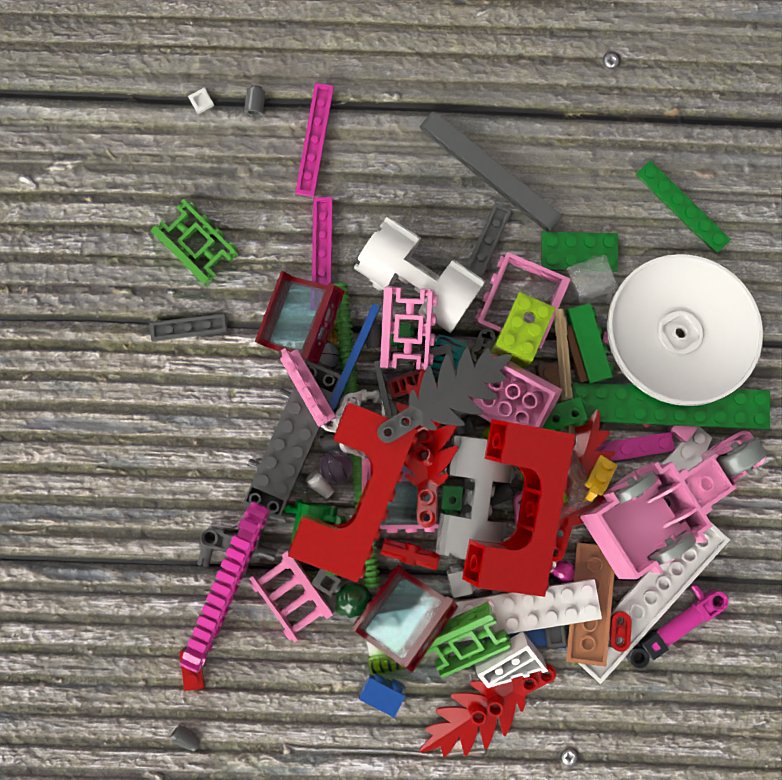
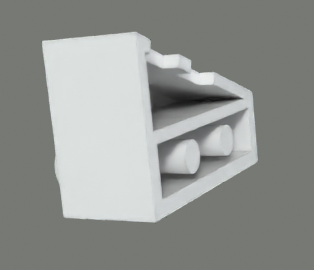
M524 631L510 638L511 648L475 663L477 676L487 688L511 682V679L523 676L525 678L529 677V674L541 671L543 673L548 671L542 654Z

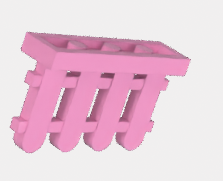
M285 348L281 350L282 358L280 360L318 427L335 419V413L304 359L301 357L299 350L295 349L292 352L287 351Z

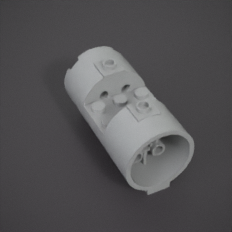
M451 436L450 447L457 445L459 449L447 466L446 473L465 477L460 515L440 514L435 551L440 555L451 556L452 554L460 559H466L469 539L501 543L507 537L508 527L505 522L488 519L492 513L490 497L494 496L495 486L492 485V482L511 483L515 478V468H513L514 465L484 459L488 441L486 439Z

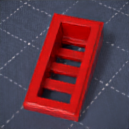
M421 369L386 381L392 399L408 394L402 380H405L406 384L412 385L409 378L412 377L414 385L417 386V374L420 373Z

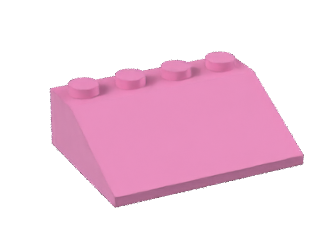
M492 354V358L499 356L497 354ZM509 361L500 370L507 378L506 381L484 383L497 396L496 400L469 397L483 411L482 415H477L489 422L495 419L542 428L554 409L562 389Z

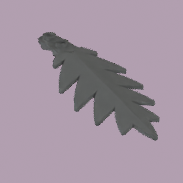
M466 348L460 358L456 376L450 356L446 354L440 368L437 386L432 369L428 366L421 381L419 397L417 398L415 391L411 390L409 407L378 427L377 435L379 439L390 443L419 425L430 430H436L437 427L432 421L446 425L464 426V422L451 409L463 413L482 415L483 411L469 397L496 400L497 396L484 383H497L507 380L500 370L510 361L512 354L492 358L491 352L487 348L479 357L474 368L469 349ZM403 418H408V425L404 426L402 424ZM389 428L391 430L390 436L384 435L385 429Z

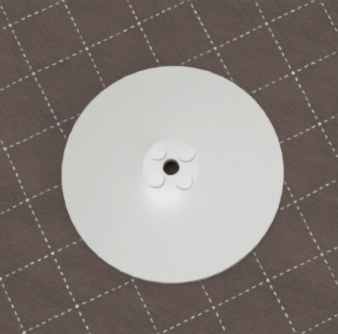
M684 254L667 255L641 265L619 286L608 312V340L618 366L636 387L651 397L666 403L681 406L703 405L729 395L747 380L754 370L761 353L763 341L762 321L751 293L742 281L728 269L699 256ZM676 329L683 330L684 338L676 335Z

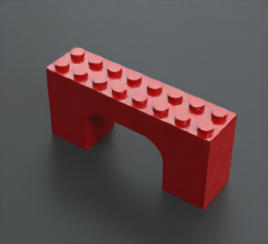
M347 402L332 440L363 452L370 462L369 477L354 515L347 522L333 525L303 514L289 548L288 557L354 582H358L359 578H363L367 568L365 567L366 559L370 560L374 551L372 547L374 539L378 540L381 533L380 523L386 520L389 512L387 505L389 501L393 502L396 494L394 487L396 482L400 483L404 472L401 469L403 464H407L410 459L411 453L408 451L410 446L415 445L417 441V429H412L390 443L383 442L379 439L377 430L382 423L390 418ZM389 428L385 429L384 435L390 436L391 430Z
M491 420L484 459L517 466L524 477L523 494L517 526L514 534L508 540L501 543L469 539L462 576L463 580L477 588L545 597L546 591L549 588L550 570L553 566L552 557L556 548L557 530L560 528V514L564 507L563 498L568 485L567 476L571 467L572 450L575 447V434L513 422Z

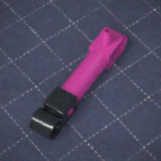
M693 584L691 588L698 598L691 603L692 606L656 632L653 630L638 642L640 646L635 645L626 655L627 661L636 668L646 667L650 658L652 660L657 659L669 650L668 647L689 631L703 621L708 622L724 611L729 604L727 595L715 589L703 593L697 584ZM718 595L719 602L714 605L713 598ZM641 652V659L634 661V655Z

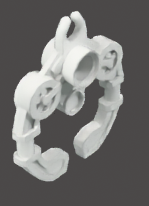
M362 389L355 393L343 395L340 398V407L335 412L336 418L331 420V426L324 424L321 427L326 431L335 432L347 402L360 407L361 402L365 403L367 399H372L373 403H378L382 406V416L386 417L381 393L378 390L371 392ZM389 400L392 414L394 417L395 415H397L396 407L391 402V400ZM339 443L340 449L344 453L367 458L363 452Z

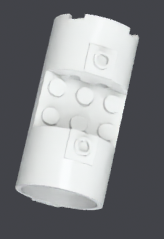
M386 217L380 225L382 230L374 232L358 257V260L361 261L360 264L356 263L354 269L370 279L369 281L373 283L372 286L381 292L386 286H392L397 278L405 284H408V282L415 286L414 290L418 293L421 292V289H434V294H437V305L433 306L432 314H436V324L451 333L486 281L455 260H452L442 275L439 276L412 258L421 237L391 217ZM428 296L418 311L419 314L424 315L425 322H427Z

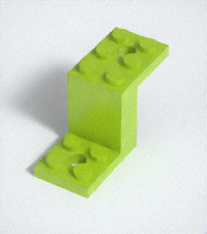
M519 292L503 329L495 339L490 351L491 355L512 354L510 362L525 369L534 359L555 307ZM531 313L534 316V322H525L524 314Z

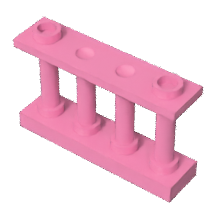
M289 550L281 555L283 557L281 563L259 579L255 574L249 579L251 580L250 585L255 592L259 591L285 628L283 632L286 637L296 642L299 639L297 632L319 616H325L328 619L333 615L334 611L320 591L311 584L312 580L298 560L288 557ZM291 568L294 573L293 578L269 594L263 585L284 569ZM302 584L305 588L304 594L280 610L274 601L295 585ZM308 600H313L317 605L315 607L316 610L294 626H291L286 616Z

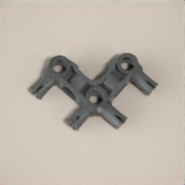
M283 511L281 516L287 517L288 513ZM268 515L267 521L271 519L285 524L287 518L280 517L278 520ZM212 527L203 531L200 538V547L202 549L197 564L209 567L213 550L226 553L228 547L233 546L230 542L235 534L228 533L221 528ZM264 528L260 529L262 534L260 539L255 541L258 543L255 550L250 552L253 554L250 561L257 557L275 561L278 549L261 545L262 543L260 542ZM208 532H212L215 535L214 542L208 541ZM247 567L245 573L242 572V575H244V576H243L244 578H246V576H247L246 574H247V571H248V567Z

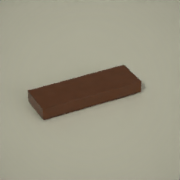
M570 325L567 326L569 357L577 383L587 381L588 378L573 328Z

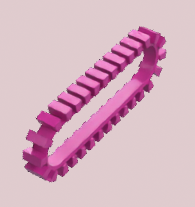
M253 501L245 512V520H240L238 524L240 530L237 535L232 537L230 544L233 546H229L225 555L228 558H224L220 567H223V569L218 570L216 575L218 581L215 580L211 587L213 592H210L206 599L209 603H205L201 612L204 614H201L197 620L199 626L196 625L192 632L194 637L192 636L188 641L187 646L190 648L187 647L184 651L183 659L180 663L181 666L198 673L201 666L204 665L207 659L206 653L207 651L211 652L214 646L212 641L214 637L219 635L221 630L219 626L221 627L225 621L223 616L228 614L230 609L228 605H231L234 600L232 595L237 593L239 588L237 583H241L244 576L242 572H246L248 567L246 562H249L253 554L250 552L255 550L258 544L255 541L261 537L262 532L260 529H263L266 525L267 517L270 513L269 508Z

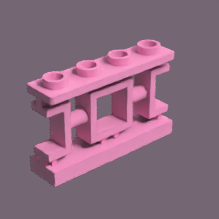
M386 286L383 299L380 367L397 368L398 358L417 359L416 369L426 370L429 365L433 366L434 354L430 353V346H434L435 334H431V328L436 323V314H432L433 306L437 305V294H434V289H421L420 298L401 297L402 287ZM394 294H396V302L406 303V313H396L395 321H392ZM425 296H428L427 323H424V315L414 314V303L424 304ZM400 319L419 320L418 338L399 337ZM392 334H394V342L404 343V353L394 352L393 360H390ZM423 336H426L424 362H421L422 354L412 353V343L422 344Z

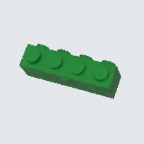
M591 303L568 309L565 313L568 324L572 326L588 378L586 383L590 384L611 378L613 367L606 357L608 350L601 340L602 330L600 325L597 326L595 320L597 318L595 308L591 306Z
M582 395L556 403L542 428L563 431L567 429L566 426L574 424V427L586 424L585 420H588L589 417Z

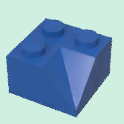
M369 674L360 689L359 700L395 718L405 698V687H403L402 682L396 679L391 681L378 674L374 676Z

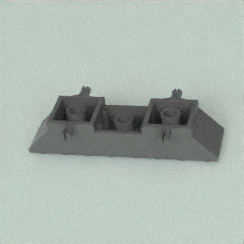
M306 360L305 363L329 403L341 375ZM294 386L292 393L281 388L280 391L283 393L279 392V396L288 399V402L261 463L251 458L249 462L252 463L247 465L257 469V472L243 501V505L249 507L254 501L269 508V516L278 520L292 492L297 487L305 491L309 489L307 488L309 487L308 483L300 480L301 472L321 428L318 427L296 386Z

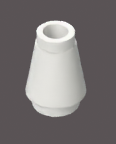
M315 470L307 477L306 482L308 486L326 499L333 494L334 490L328 481L322 477L321 472Z

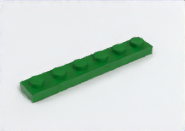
M651 160L636 173V176L715 254L731 240Z

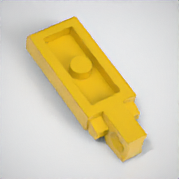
M602 455L597 459L585 483L586 487L589 488L585 498L593 502L598 494L601 496L604 494L618 466Z

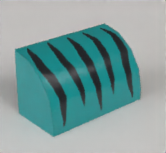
M439 334L434 348L450 344L457 370L460 358L467 344ZM446 354L433 357V366L429 365L432 373L439 376Z

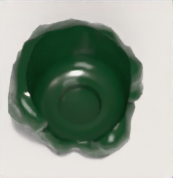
M356 582L346 584L336 595L335 609L338 614L346 615L348 618L362 616L367 604L372 601V596L362 584Z

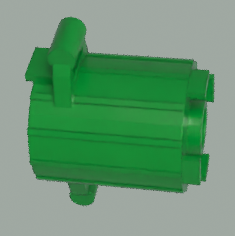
M297 499L296 505H287L285 507L286 513L296 514L291 543L303 514L329 524H333V522L335 524H343L346 522V518L344 516H337L338 507L303 502L302 499Z

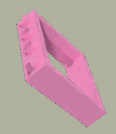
M507 252L505 257H500L497 264L500 269L497 274H493L490 280L492 288L490 291L486 290L482 299L485 302L483 309L479 308L475 316L478 319L476 325L491 329L498 334L503 329L484 319L508 263L557 283L558 287L550 303L555 309L559 308L571 279ZM555 310L537 351L542 349L547 334L553 323L555 317Z

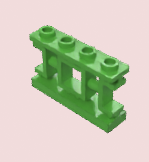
M183 199L182 203L176 207L182 215L168 227L161 221L158 227L155 225L150 231L208 287L212 283L211 280L217 277L211 269L223 257L231 263L235 257L239 256L236 252L238 248L231 241L227 243L223 239L225 235L217 227L213 229L209 225L211 221L204 214L200 216L196 212L198 208L191 201L187 203ZM186 209L203 224L202 227L196 222L190 228L184 224L190 217L185 212ZM177 229L183 233L177 240L182 246L180 249L163 233L164 230L170 235ZM198 230L208 242L195 254L185 242ZM213 235L230 251L229 254L223 249L216 255L210 251L216 244L211 238ZM203 255L210 260L203 267L208 272L207 275L189 259L191 256L196 261Z
M489 602L449 619L426 654L436 651L440 657L435 659V667L439 670L441 678L511 648L510 635L506 633V630L503 629L495 632L491 626L496 624L497 620ZM483 625V630L478 632L475 630V628ZM471 635L475 642L460 648L456 641ZM490 636V640L483 642V638ZM447 641L449 645L445 647H442L440 645L441 643ZM455 652L456 655L448 657L447 654Z

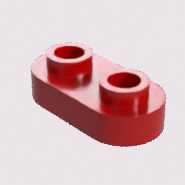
M616 611L610 620L609 642L612 648L619 652L626 651L631 644L632 620L624 611ZM622 617L623 622L621 624H618V618ZM618 637L622 638V642L620 644L616 643V639Z

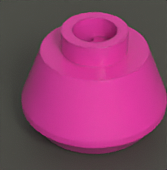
M567 560L564 562L558 561L555 568H552L553 571L550 572L562 583L573 582L575 575L574 566Z

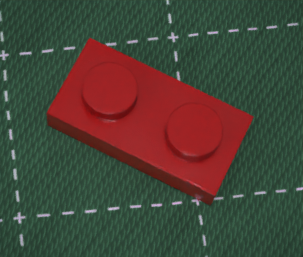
M181 650V651L179 652V654H180V662H181L182 659H183L182 656H183L185 650ZM181 666L184 691L205 687L202 666L198 673Z

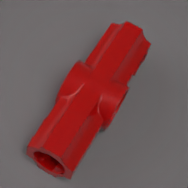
M387 538L384 539L380 553L383 556L398 559L400 562L408 565H419L433 570L437 569L440 560V554L422 549L418 545L407 542L401 543Z

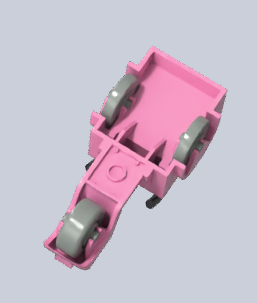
M740 431L726 437L702 453L701 458L703 461L690 470L682 469L678 471L673 462L662 465L655 462L630 473L610 486L603 494L605 499L580 515V518L619 579H638L650 570L652 573H661L663 570L660 565L676 560L695 543L707 541L703 533L713 525L706 514L713 510L711 508L713 504L738 487L736 481L740 477L748 474L765 462L766 450L761 442L754 438L750 432Z

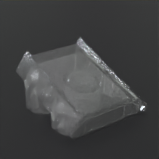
M595 255L588 261L576 263L567 268L580 303L618 290V285L605 255Z

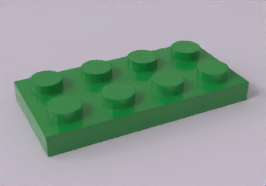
M542 232L541 266L551 271L617 272L618 233Z

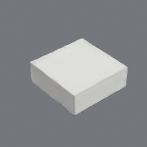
M205 87L188 96L198 114L214 106Z

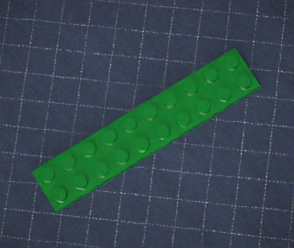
M572 383L573 398L581 395L583 397L589 417L585 422H588L593 413L599 410L600 423L770 429V390L736 389L729 395L711 403L681 406L653 398L635 385Z

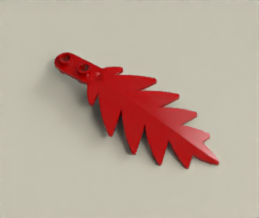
M420 370L417 386L405 385L409 396L411 390H414L417 398L419 397L421 381L426 370ZM400 403L395 404L399 412L409 407ZM432 421L437 428L442 424ZM421 425L415 427L418 438L415 445L410 446V449L414 452L408 451L411 453L408 463L404 465L416 476L405 474V477L418 487L417 521L425 528L433 526L437 520L438 487L449 477L448 473L440 474L450 464L459 447L455 445L445 450H440L454 434L457 426L446 425L436 430H430ZM430 495L431 499L426 502L425 497ZM427 514L430 515L429 521H425L424 517Z
M599 410L593 413L586 426L575 427L577 445L572 450L571 467L567 476L568 485L565 490L569 501L564 503L559 519L560 528L558 530L563 531L564 535L562 537L556 536L555 549L558 551V555H553V562H558L564 557L572 527L584 523L580 516L577 515L588 511L605 499L603 495L598 494L593 502L585 498L587 494H584L589 491L585 483L599 456L602 455L610 460L615 455V451H595L610 435V431L599 430Z
M545 663L547 670L550 672L549 674L537 671L530 673L529 677L519 676L512 678L511 682L487 688L482 680H472L470 685L482 694L471 692L451 693V698L464 707L448 706L436 708V713L448 721L426 726V730L432 736L421 746L420 752L441 747L443 757H446L460 737L464 756H468L477 735L478 725L484 749H488L494 734L497 717H499L503 736H506L514 718L516 702L519 710L523 712L526 694L551 683L556 678L555 667ZM531 679L533 682L529 683L526 680Z

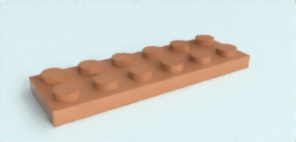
M577 543L573 582L595 579L602 619L569 624L566 661L606 667L614 570L598 545Z

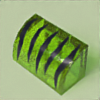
M386 654L368 656L369 668L373 676L375 674L379 675L406 669Z

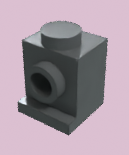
M323 569L318 571L311 583L330 597L333 592L337 594L343 585L340 582L342 577L339 575H328ZM327 577H330L332 579V583L327 584L325 582V579Z

